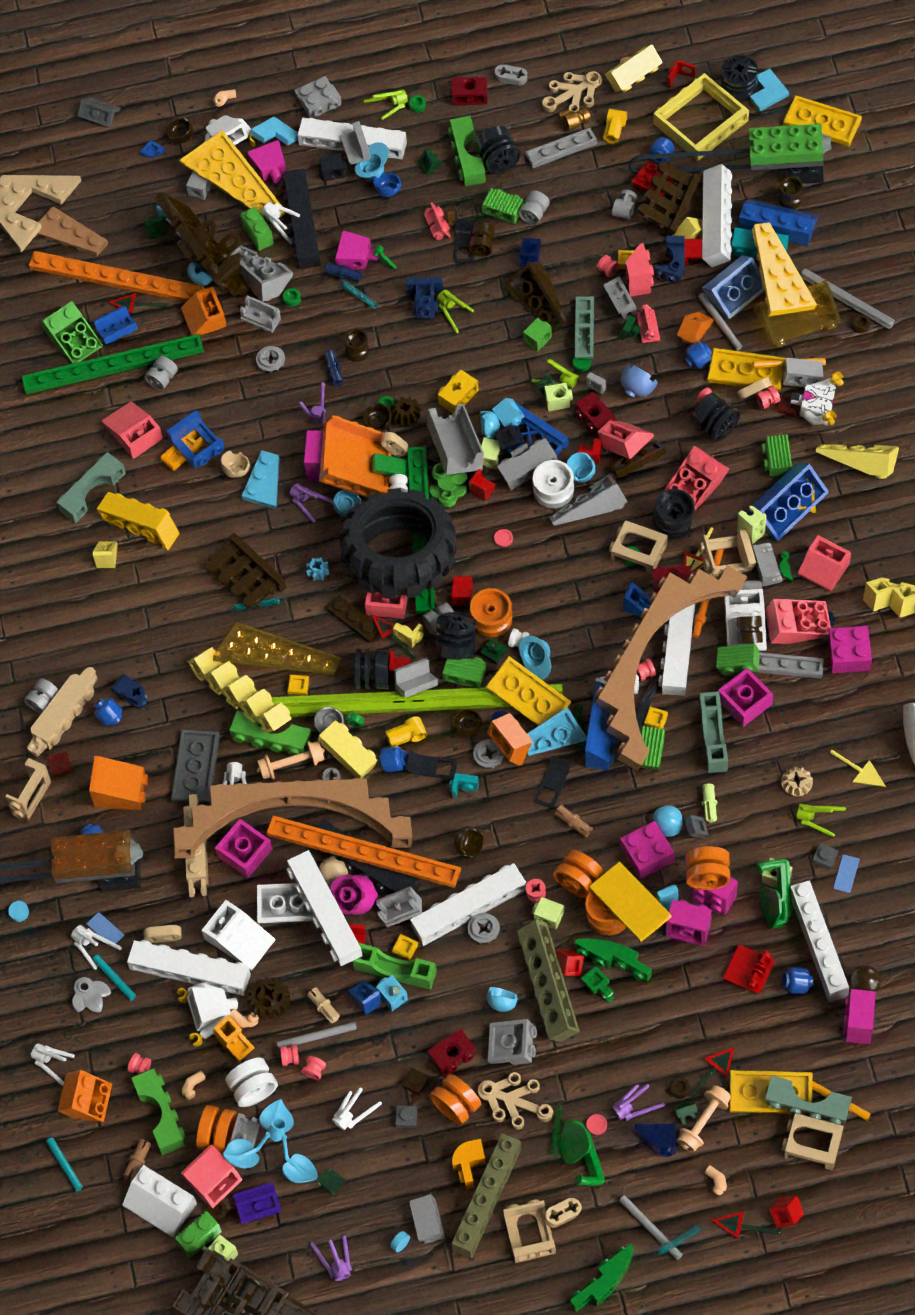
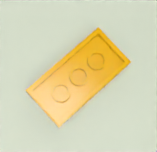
M795 95L783 121V126L821 124L822 133L830 136L832 142L850 147L862 116Z
M713 348L707 382L747 387L769 377L771 384L778 392H781L783 368L785 367L753 368L752 362L759 360H784L786 358Z
M508 656L486 686L487 689L538 726L566 709L571 703L570 700L510 656Z
M618 862L589 886L590 890L640 942L645 940L672 917L621 862Z
M730 1070V1112L792 1114L788 1112L789 1109L781 1107L780 1110L768 1107V1104L765 1103L771 1075L792 1081V1087L796 1095L800 1099L812 1103V1072Z

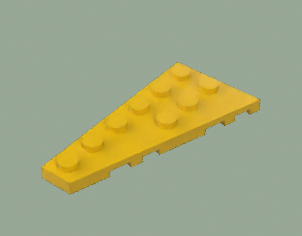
M223 130L180 159L181 164L249 209L257 207V210L264 219L267 217L262 214V210L267 203L280 204ZM279 210V211L281 212V214H280V216H279V218H280V217H282L283 215H285L286 212H284V211H282V210Z
M770 222L755 224L752 228L754 244L758 250L757 259L760 261L759 270L762 286L766 292L765 302L769 308L767 311L768 317L814 310L817 304Z

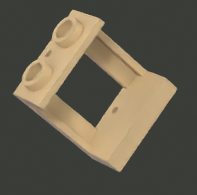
M625 520L623 526H619L617 530L616 541H612L610 545L611 560L614 561L617 556L646 567V573L652 575V569L657 568L667 546V535ZM633 533L656 541L650 556L624 547L622 542L626 534Z
M747 529L739 530L737 536L708 540L707 535H703L698 544V549L704 558V570L709 575L715 577L720 569L724 571L727 566H715L711 551L734 547L738 548L742 563L729 564V566L741 573L753 570L756 560Z
M30 758L25 763L30 779L18 799L8 794L5 796L12 815L18 819H30L51 783L46 766ZM37 785H41L27 808L28 801Z
M795 1113L794 1119H789L787 1131L790 1132L789 1138H784L782 1150L785 1151L784 1158L787 1159L788 1155L815 1161L825 1164V1169L833 1171L843 1133V1126ZM800 1127H807L833 1134L829 1151L825 1152L797 1144L793 1138L794 1131Z
M531 1200L521 1206L514 1204L503 1210L515 1263L556 1254L550 1227L544 1222V1214L546 1213L544 1200ZM530 1214L538 1222L542 1242L522 1247L517 1221L522 1215Z

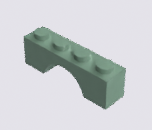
M108 452L104 456L99 457L96 464L91 469L86 470L83 477L74 482L71 488L59 497L57 501L59 512L76 524L88 512L85 502L88 492L98 485L107 484L114 486L126 474L124 464Z
M719 691L700 693L699 705L708 773L727 772L728 756L723 735Z
M771 1075L765 1103L773 1109L780 1110L782 1107L789 1109L788 1112L792 1114L804 1113L808 1114V1117L819 1120L823 1118L831 1123L841 1125V1123H846L852 1097L831 1092L826 1099L820 1102H806L796 1095L792 1087V1081Z

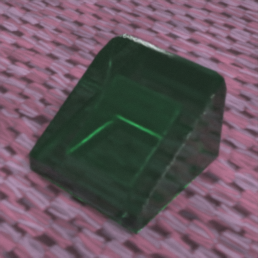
M547 373L535 387L542 394H545V386L559 383Z
M331 1168L316 1180L317 1184L332 1196L346 1182L342 1176Z

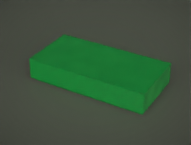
M374 453L372 455V472L388 476L402 474L408 478V460Z

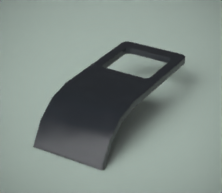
M455 219L454 262L474 263L473 254L471 259H457L458 248H469L472 226L475 224V219Z
M410 749L408 750L405 767L407 771L420 776L454 779L457 768L456 759L424 756L414 753ZM438 761L453 763L450 776L436 774Z
M551 756L546 774L534 798V803L551 809L554 808L569 774L571 762ZM543 787L557 791L552 804L538 799Z

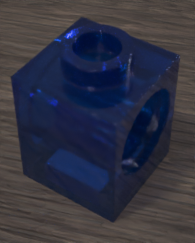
M523 238L520 265L525 266L528 262H539L541 239Z

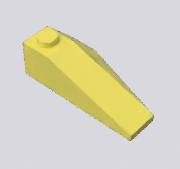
M821 444L816 448L817 453L869 475H876V478L879 479L887 478V476L893 473L899 451L898 446L874 445V447L865 449L863 445L847 448L846 445Z

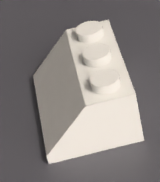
M297 883L257 885L258 923L313 921L312 917L314 915L312 911H307L303 902L305 901L304 896H300L295 888Z
M144 1165L132 1180L123 1202V1207L174 1238L197 1205L193 1195Z

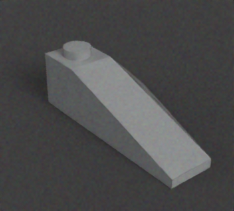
M242 245L231 254L241 253L243 256L240 261L241 266L238 268L239 273L252 292L262 302L278 297L293 276V272L280 262L277 264L273 263L271 258H262L257 255V252Z
M609 474L589 487L590 491L587 494H579L576 497L575 503L565 505L549 518L555 526L620 510L628 501L618 484Z

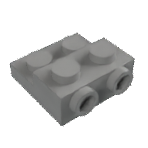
M326 76L294 90L296 97L309 118L320 116L322 113L342 105L341 96L334 85L330 84Z
M528 1019L490 1023L488 1062L490 1064L510 1062L512 1065L532 1063V1057L536 1055V1049L533 1045V1038L537 1036L536 1027Z

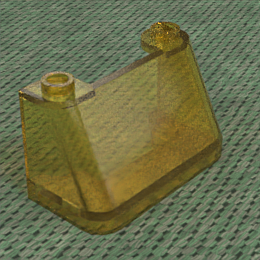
M827 280L807 287L817 304L814 310L768 317L767 311L769 308L765 301L753 307L771 346L775 345L776 348L786 345L785 341L826 328L828 331L837 327V323L841 322V318Z

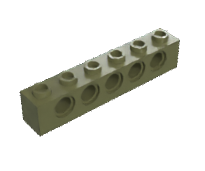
M535 920L517 930L519 943L524 952V960L529 969V977L534 986L535 997L539 1003L540 1015L544 1020L546 1034L549 1040L562 1042L580 1031L548 924Z
M501 1134L452 1241L453 1252L470 1259L473 1258L521 1152L520 1140Z

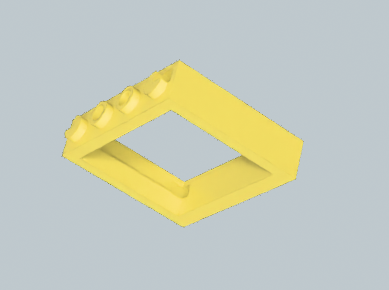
M705 73L698 79L695 78L689 86L684 87L679 94L671 97L665 105L657 108V111L653 113V124L686 152L711 151L749 121V110ZM705 90L734 115L695 145L666 119ZM692 156V157H693L695 160L699 161V160H700L702 157H704V156Z

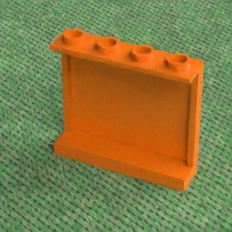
M332 415L324 422L319 482L364 497L378 492L379 495L387 493L388 489H392L389 488L390 476L372 472V455L374 453L391 456V453L381 446V435L383 432Z

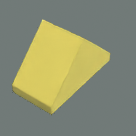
M686 217L673 236H684V246L685 239H703V220Z
M99 541L93 550L96 567L115 568L117 541Z

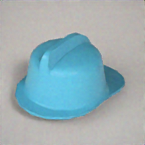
M377 142L368 147L370 160L359 162L355 166L356 174L366 178L370 183L375 176L380 178L382 173H384V164L389 155V149L384 143Z
M526 636L519 644V651L524 666L538 678L544 680L551 671L550 647L547 642L538 637Z

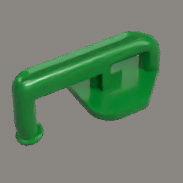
M786 859L756 863V869L760 874L765 870L777 868L778 891L768 887L760 889V908L771 929L784 926L792 912L790 865Z
M566 1120L559 1145L562 1157L567 1164H574L584 1157L590 1176L578 1174L575 1178V1184L577 1186L603 1185L605 1177L590 1133L580 1121Z

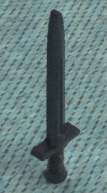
M660 672L651 681L636 711L639 729L659 686Z

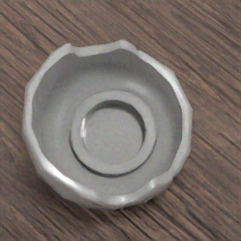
M323 707L316 713L314 725L317 731L322 733L335 720L338 723L344 724V717L334 707Z

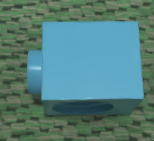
M505 398L492 409L504 427L509 425L518 426L521 423V419L525 417L514 400L510 398Z
M393 975L383 978L379 981L378 986H376V989L380 992L381 999L391 1011H394L408 1000L407 992ZM399 986L401 989L400 994L390 996L389 987Z

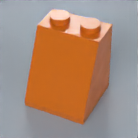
M94 756L89 789L94 807L141 810V806L145 804L146 800L144 786L148 785V774H145L144 767Z

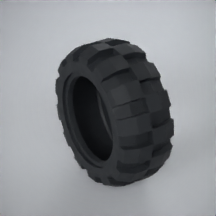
M401 488L388 489L387 493L380 495L378 492L366 496L363 504L357 503L350 510L347 519H345L339 535L341 560L344 563L345 570L355 583L359 582V586L373 595L379 592L382 593L383 598L397 599V595H407V598L419 596L421 590L427 588L430 591L440 584L442 576L446 577L455 562L456 536L452 518L445 512V508L433 497L429 500L426 499L423 492L412 489L410 493L402 492ZM391 530L413 531L429 541L423 549L415 554L396 558L380 555L368 547V544L375 537Z

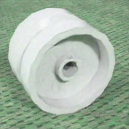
M559 460L545 461L537 466L533 472L532 480L534 497L538 503L546 508L554 509L569 503L574 494L572 469L566 463Z
M253 1058L245 1061L226 1076L225 1082L230 1091L235 1092L234 1098L240 1107H249L261 1102L270 1096L278 1086L273 1074L268 1073L269 1067L263 1058Z

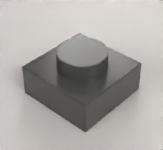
M689 815L685 818L690 836L698 838L708 836L703 817Z
M820 843L812 863L831 870L838 855V850Z
M397 1105L396 1128H417L418 1107Z

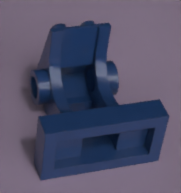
M666 236V257H672L673 260L668 265L655 266V275H657L658 279L663 277L668 282L680 283L685 272L684 236Z
M443 277L406 278L407 294H416L415 302H412V311L416 313V318H435V312H438V301H435V293L443 291Z

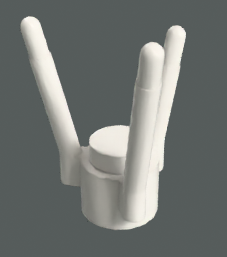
M271 202L267 203L262 210V214L267 217L266 219L274 225L289 244H292L291 239L282 230V228L285 230L287 227L278 219L281 214L279 210L296 217H300V214L278 203L275 205Z
M238 762L227 764L223 785H227L228 780L230 785H234V782H238L240 779L242 784H247L246 772L242 771V764Z
M82 925L77 926L71 934V937L75 940L74 945L79 948L95 970L97 966L82 946H86L89 943L98 946V943L92 937L113 948L122 949L121 946L94 933L89 928H84Z
M36 1044L32 1050L31 1058L36 1060V1065L40 1066L63 1086L64 1081L50 1070L44 1062L48 1063L51 1057L65 1062L66 1058L62 1056L74 1058L75 1055L47 1045Z
M360 1087L350 1101L349 1098L352 1095V1091H349L332 1121L342 1130H345L347 1127L352 1129L357 1122L381 1106L382 1102L379 1101L352 1120L353 1115L349 1112V1109L363 1089Z

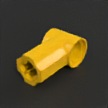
M609 108L606 120L607 125L603 140L607 141V143L614 144L619 141L622 127H625L627 120L626 111Z
M415 716L406 720L403 725L387 730L386 735L392 747L408 741H421L427 737V732L421 718Z

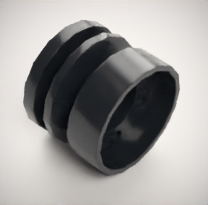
M745 55L728 57L721 66V87L739 102L750 100V96L757 92L758 66L756 62Z
M504 126L491 127L482 132L476 139L475 148L491 173L497 174L511 169L521 157V151L513 141L508 129Z
M712 392L697 405L692 414L691 423L701 431L706 430L705 433L715 442H720L735 428L740 418V411L733 408L730 403L726 404V401L716 392Z
M668 489L662 492L657 497L653 514V526L656 531L667 535V538L670 539L686 535L691 528L695 511L692 497L680 489Z
M463 612L441 614L437 618L435 644L437 654L444 658L455 660L471 657L475 653L477 620Z
M356 649L353 660V678L356 689H362L363 681H365L366 689L370 688L371 681H375L376 689L390 688L389 649H377L375 658H371L369 649L365 651V658H363L362 649Z

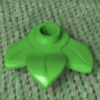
M442 463L436 464L432 470V476L438 481V486L446 492H452L454 485L463 484L468 479L465 473L446 475Z
M431 485L429 490L431 496L439 499V502L444 507H452L456 504L457 498L465 495L467 487L466 485H454L452 492H446L438 485Z

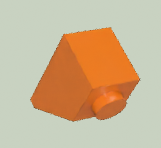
M701 312L686 315L677 336L681 337V340L687 344L700 341L712 325L714 319Z

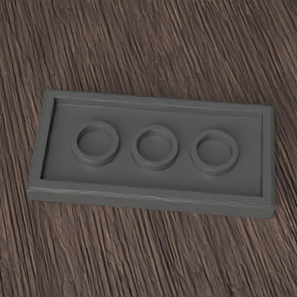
M181 729L171 795L172 802L189 803V795L197 794L199 804L210 805V786H213L220 732Z

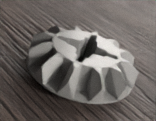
M265 347L256 356L258 368H261L263 372L269 371L272 373L274 370L279 371V368L284 366L285 354L278 347ZM270 355H272L273 361L271 364L268 361Z
M492 739L483 740L474 748V760L478 766L481 765L485 769L487 767L494 769L498 764L501 765L504 754ZM487 748H488V751H490V753H494V754H492V759H491V760H490V758H488V756H485V755H486V752H487V750H486Z
M488 913L475 915L468 924L469 935L473 941H477L480 944L490 943L497 938L500 932L498 920ZM488 925V932L483 931L480 933L479 926L485 927Z

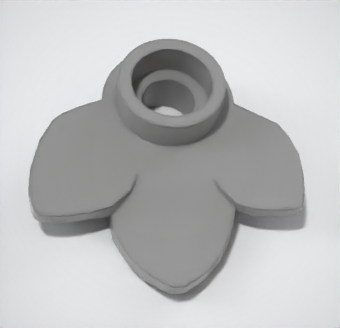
M87 977L79 978L74 985L75 995L72 999V1004L78 1013L85 1007L93 1012L100 1013L103 1007L102 997L109 996L111 990L102 981H92ZM82 984H87L88 989L82 990L80 986Z

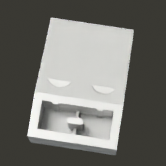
M763 589L740 590L735 598L724 596L727 646L742 645L738 644L737 633L740 632V629L737 628L736 617L761 616L762 626L759 630L763 634V643L755 644L760 651H766Z
M227 900L223 902L202 929L203 937L206 941L236 961L246 964L251 971L275 942V938L241 909Z

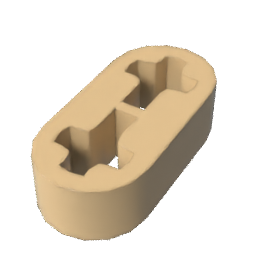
M766 377L737 391L739 399L742 400L772 384L769 377Z
M385 432L381 435V446L392 455L404 457L408 454V443L397 434Z
M177 925L156 926L144 929V940L150 943L177 941L182 937L181 927Z
M569 1198L550 1207L544 1214V1222L547 1226L554 1228L576 1218L581 1212V1203L575 1198ZM569 1205L571 1207H576L574 1213L572 1210L568 1212H565V1210L569 1207ZM551 1213H552L553 1215H557V1214L560 1213V1215L558 1216V1218L556 1219V1221H555V1219H550V1218H549L550 1215H551Z

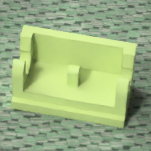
M749 506L750 511L754 514L749 516L743 510L738 513L737 532L747 529L752 545L765 534L766 514H762L754 506Z

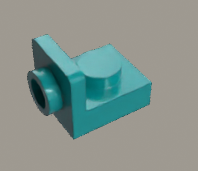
M455 773L454 780H450L449 784L452 798L457 799L458 789L465 792L478 791V776Z

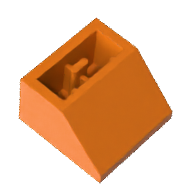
M214 287L196 292L181 307L191 336L196 334L203 335L227 327L225 315Z
M510 713L493 720L487 731L488 735L510 762L519 766L522 765L533 742L530 736Z
M82 1070L66 1073L57 1111L75 1119L104 1122L112 1083Z

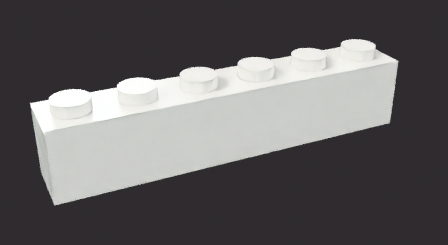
M302 118L298 132L299 145L345 151L340 135L353 132V125L332 122L330 120ZM361 125L368 147L377 142L384 143L389 149L388 158L403 159L407 144L406 132Z
M723 164L703 171L702 259L711 267L730 261V253L732 252V173Z
M695 604L678 612L670 618L669 624H665L664 635H667L668 638L667 641H663V652L666 653V656L661 659V669L664 670V673L659 676V686L662 687V694L685 696Z
M309 850L287 860L289 866L286 869L291 880L295 879L297 882L295 888L300 896H304L305 901L303 902L307 911H312L314 915L312 920L316 928H321L323 932L321 937L325 945H330L332 950L329 952L334 962L338 960L340 966H343L362 957L361 947Z
M514 863L510 866L505 865L499 872L485 876L477 884L468 885L464 891L450 895L442 903H435L429 910L410 919L411 927L421 944L425 946L469 922L475 915L485 913L526 890V881Z
M810 881L792 885L791 900L828 1002L848 996L849 986Z
M134 940L127 961L130 970L194 985L207 983L216 988H222L225 992L242 996L245 995L251 975L249 967L244 963H230L223 958L213 959L202 953L197 955L191 954L187 950H174L167 945H152V943L146 940H141L140 942Z

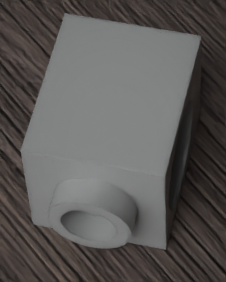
M192 172L186 185L188 196L205 200L212 183Z

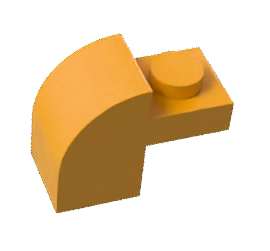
M228 1015L213 1028V1033L225 1049L227 1048L237 1061L240 1062L255 1047L241 1033L242 1029Z
M481 1139L461 1144L453 1154V1171H458L460 1183L465 1182L466 1189L474 1188L470 1168L486 1165Z

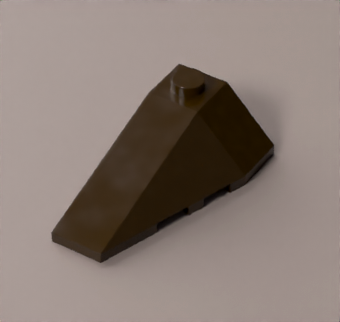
M528 262L504 283L513 299L520 302L528 312L534 314L541 321H546L551 326L552 333H555L567 323L550 277L541 262Z

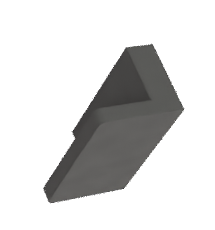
M88 97L81 99L78 116L110 127L112 126L114 113L119 112L120 107Z

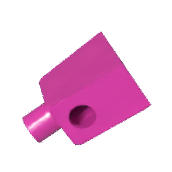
M279 140L247 152L250 165L263 181L272 179L275 184L282 182V174L286 171V166Z
M343 231L335 260L336 265H346L350 269H365L368 260L378 261L379 255L377 257L374 256L375 252L374 249H371L369 238Z

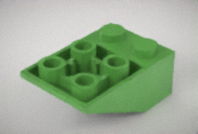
M73 301L44 319L40 324L50 340L72 364L81 362L103 347V344Z

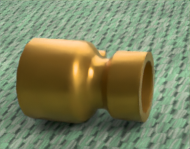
M587 108L579 110L578 113L569 109L558 113V117L562 120L567 131L579 128L581 123L591 121Z

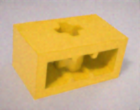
M463 370L452 375L449 383L445 387H441L438 392L439 405L451 413H454L457 405L464 404L465 406L479 391L478 380Z

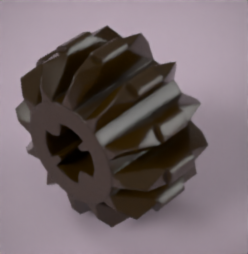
M401 396L400 401L395 399L394 404L390 407L391 418L394 420L395 425L400 423L401 427L407 424L410 428L411 423L416 424L417 419L421 417V406L416 399L411 400L410 396L407 399Z

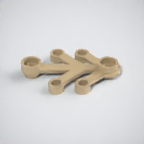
M595 71L589 72L586 76L576 75L571 72L565 73V83L553 80L549 83V90L553 93L559 90L567 92L556 98L552 96L545 97L543 99V109L551 113L557 108V105L573 97L569 110L577 109L575 112L578 113L580 110L581 93L587 88V96L583 99L584 106L592 107L594 105L595 88L602 84V77ZM574 81L582 82L579 85L572 84Z
M517 1072L511 1073L507 1079L497 1083L487 1080L479 1085L478 1094L481 1099L489 1102L493 1111V1119L496 1122H502L505 1119V1111L499 1108L496 1099L504 1101L512 1119V1126L515 1129L519 1130L524 1126V1119L522 1116H519L515 1106L536 1113L537 1118L541 1122H549L553 1118V1109L550 1105L542 1104L539 1106L519 1098L539 1091L540 1084L535 1079L530 1080L526 1086L509 1093L500 1090L511 1085L518 1086L520 1084L521 1076ZM517 1077L518 1081L513 1082L511 1081V1078ZM536 1084L537 1088L531 1089L530 1085ZM487 1087H490L492 1089L489 1093L485 1092L484 1090ZM543 1109H547L549 1111L547 1114L541 1113ZM496 1113L503 1114L501 1118H497L495 1115ZM516 1120H520L522 1123L520 1125H516L514 1122Z

